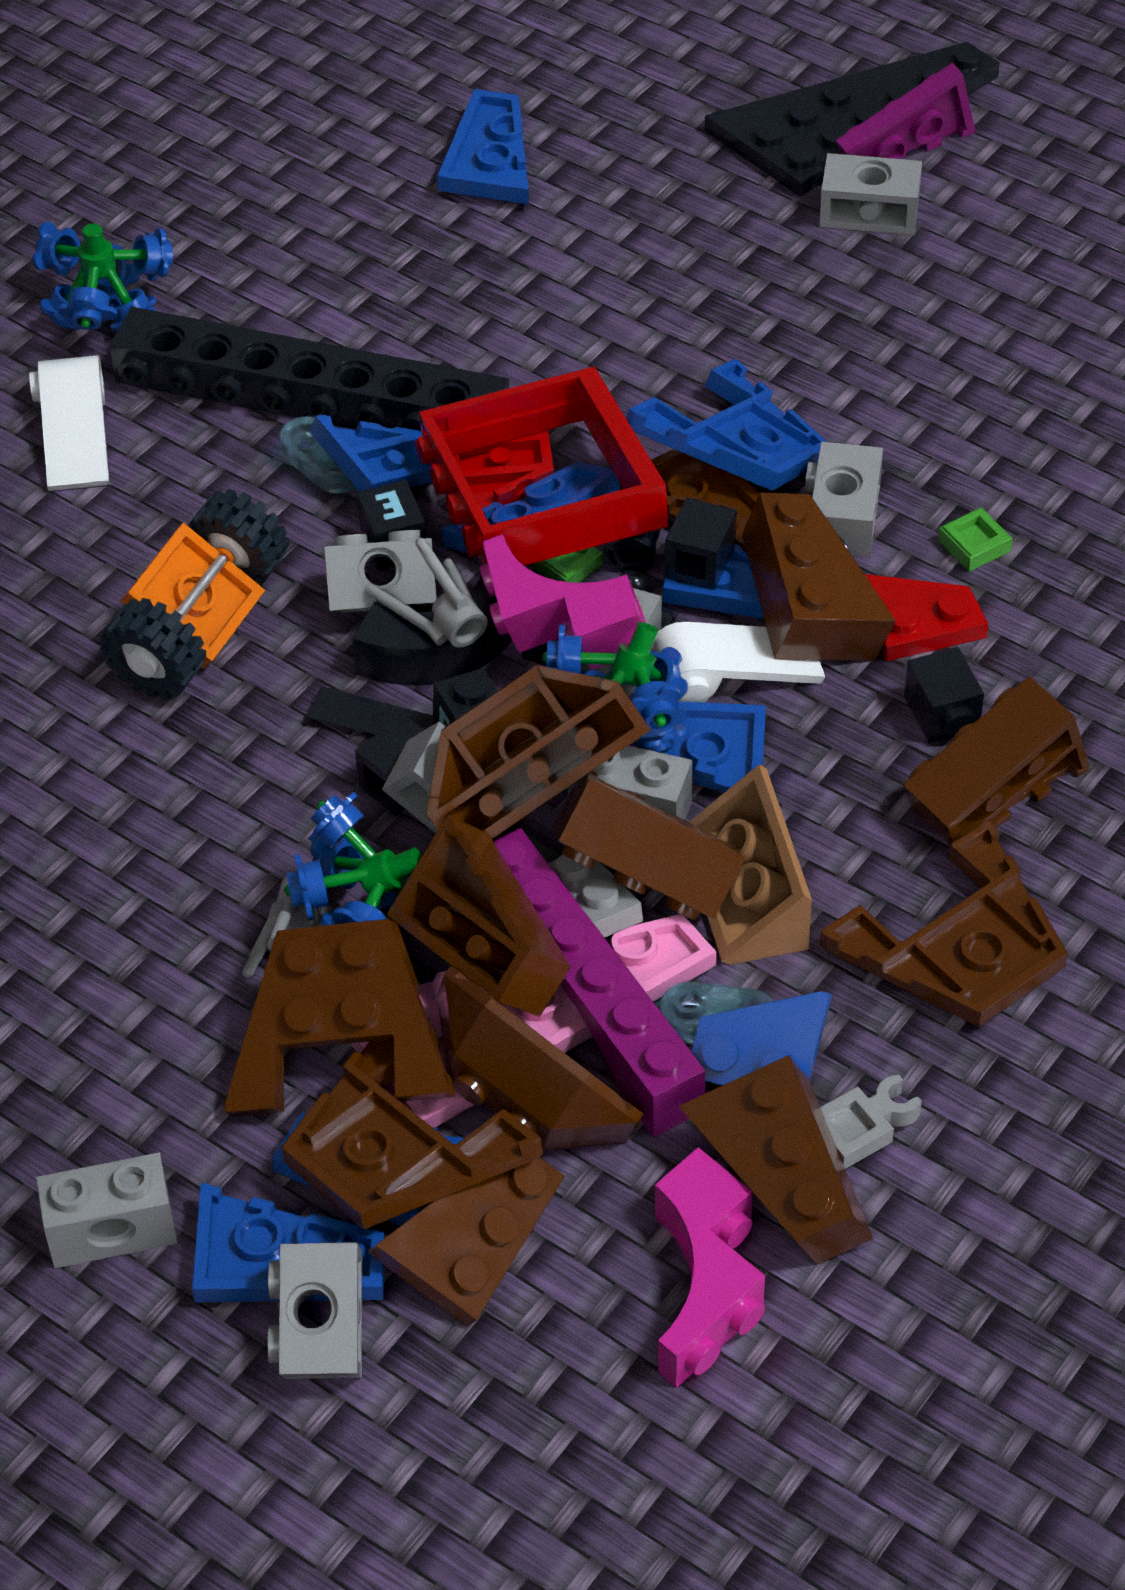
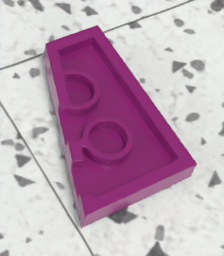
M951 63L938 73L928 76L920 85L899 99L889 102L884 109L860 125L852 127L845 135L837 139L836 144L839 154L903 159L908 151L921 146L927 152L942 145L941 138L956 132L962 138L975 133L963 73Z

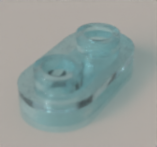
M315 417L295 418L283 426L280 432L282 454L291 465L326 492L345 493L356 488L309 432Z
M682 982L672 986L665 992L661 1000V1013L684 1043L693 1044L700 1017L773 1002L774 1000L765 992L756 989L700 982ZM685 1005H696L697 1007H695V1008H687V1007H684V1006H685Z

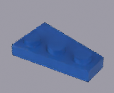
M474 89L437 175L438 191L529 204L519 95Z

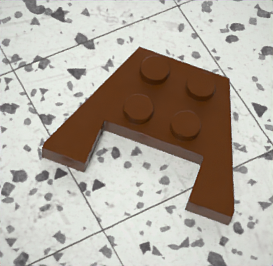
M989 820L952 843L949 852V860L981 889L904 941H899L861 905L840 917L820 932V946L826 951L978 1027L1065 968L1068 955L1036 897L1031 899L1020 880L1021 871L1012 856L1007 857L999 843L1000 834L995 825Z
M390 919L277 930L225 1100V1113L232 1116L284 1112V1051L286 1049L394 1039L395 1098L401 1101L455 1097V1087L451 1075L445 1071L438 1051L440 1044L434 1027L429 1024L419 996L421 990L397 923Z
M394 1039L371 1041L361 1053L354 1051L343 1065L344 1076L330 1094L324 1092L321 1094L281 1147L285 1164L363 1230L533 1161L543 1154L541 1137L505 1109L499 1111L459 1143L452 1144L384 1089L386 1085L395 1079Z

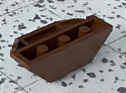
M535 665L441 729L426 814L437 830L445 817L449 815L487 832L491 838H494L645 735L651 729L618 681Z
M450 966L443 975L437 1001L446 1070L451 1075L456 1091L464 1099L477 1106L483 1103L495 1114L505 1109L541 1137L543 1150L628 1142L644 1115L640 1110L619 1097L606 1084L472 981L467 980L458 970Z

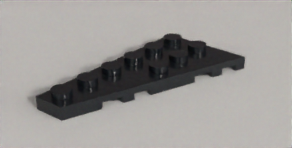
M964 42L705 115V131L801 197L823 183L827 153L839 154L836 140L845 135L849 129L860 125L884 109L889 102L899 99L920 85L928 76L938 73L951 63L963 73L967 94L970 95L998 78L1000 62L972 44Z

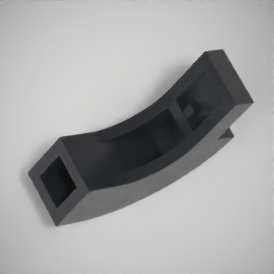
M481 575L471 595L478 608L487 617V627L479 639L465 647H455L449 640L442 645H436L425 631L383 604L374 601L352 638L356 675L390 684L418 686L431 685L483 668L498 657L512 641L509 633L500 636L494 624L489 605L497 602L496 595H489ZM418 612L425 618L434 622L433 612Z

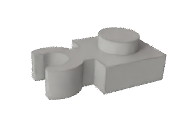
M892 1075L882 1080L878 1085L877 1094L870 1098L857 1086L820 1107L845 1169L892 1143L894 1134L892 1126H907L919 1118L922 1101L918 1096L906 1103H896L891 1100L902 1093L903 1079L900 1075Z

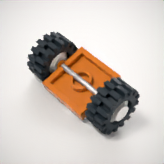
M227 489L225 493L219 490L207 499L188 526L183 522L175 530L120 600L124 607L100 637L99 642L103 644L100 647L101 654L109 657L106 660V664L110 669H119L120 672L117 674V677L124 682L128 678L133 682L131 688L137 692L145 688L149 697L156 699L160 694L163 700H170L172 696L176 698L182 693L200 667L204 670L215 659L265 592L261 585L287 553L286 549L289 547V540L284 539L287 534L285 527L275 526L279 518L274 512L267 515L263 511L266 508L264 503L258 501L256 505L250 502L251 495L244 492L238 498L235 490Z

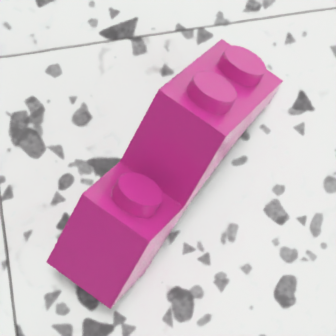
M503 534L483 541L488 563L481 565L480 571L489 595H496L497 598L496 603L489 605L491 615L500 636L509 633L519 653L548 643V640L559 639V624H565V635L582 636V652L616 653L621 643H630L637 623H646L643 609L627 574L599 582L570 583L557 581L536 574L521 564L512 554ZM588 664L591 670L606 666Z
M699 1147L655 1184V1219L667 1229L677 1242L686 1259L692 1279L687 1300L679 1316L658 1340V1373L675 1388L682 1384L692 1373L698 1376L706 1372L718 1358L721 1347L736 1333L744 1335L752 1330L765 1311V1275L734 1250L746 1238L752 1228L753 1191Z

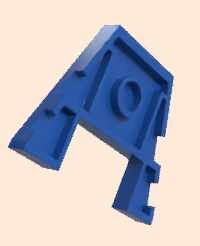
M736 359L712 369L705 385L706 388L734 404V406L699 423H695L653 397L629 408L626 416L628 423L635 433L772 491L806 473L808 462L818 463L821 442H827L792 409L787 410L784 414L770 401L774 392L763 382L757 383L756 387L745 378L748 368Z

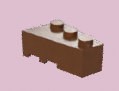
M760 493L742 532V537L774 659L875 661L896 620L810 494Z
M1028 676L1016 688L1011 687L1001 693L994 702L993 707L975 723L963 726L954 735L951 743L932 760L928 759L920 763L912 771L909 780L903 784L913 811L942 839L951 845L987 820L992 822L997 828L1011 819L1012 813L1008 810L1010 807L1028 796L1033 797L1039 802L1051 794L1052 788L1048 785L1049 783L1068 771L1079 777L1090 770L1075 716Z
M590 771L574 783L552 826L558 841L565 844L562 854L591 869L599 861L617 870L613 879L640 894H645L648 887H651L669 896L665 905L690 919L696 920L700 912L715 919L746 859L745 854L739 848L678 816H673L645 802L643 797L631 791L625 792L597 778L599 774L594 771Z
M447 815L388 911L387 916L498 1002L540 1017L571 966L490 835L483 830Z
M790 1055L679 1105L680 1109L816 1264L873 1240L811 1083Z

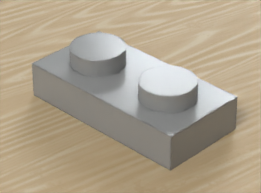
M563 854L558 859L548 863L604 938L643 921L641 902L624 885L614 880V875L599 861L591 869Z

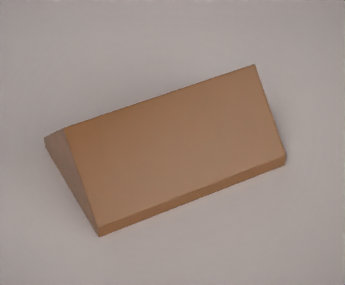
M758 764L690 821L693 825L739 848L746 856L715 919L707 916L721 961L728 965L809 950L812 898L767 768Z

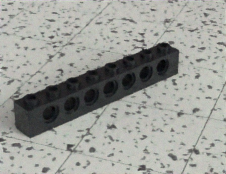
M132 306L109 345L115 382L312 421H314L315 416L327 415L331 416L333 425L356 429L359 422L363 421L379 424L391 429L400 427L421 432L420 411L509 389V378Z

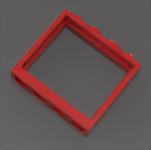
M595 366L419 412L422 436L418 437V440L415 441L419 460L422 465L430 464V475L436 493L438 495H446L447 511L454 526L461 524L463 541L470 557L477 556L482 565L488 563L483 541L502 534L514 557L525 566L668 527L666 484ZM584 421L623 490L490 525L453 455Z

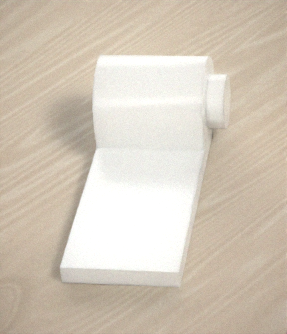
M99 355L38 361V371L30 372L29 378L33 402L41 401L48 491L110 485L103 413L105 392Z
M676 622L659 630L653 643L654 648L652 651L661 652L666 647H673L682 655L679 667L682 678L688 682V690L677 701L706 702L716 692L723 678L822 684L825 678L820 660L774 659L766 627Z

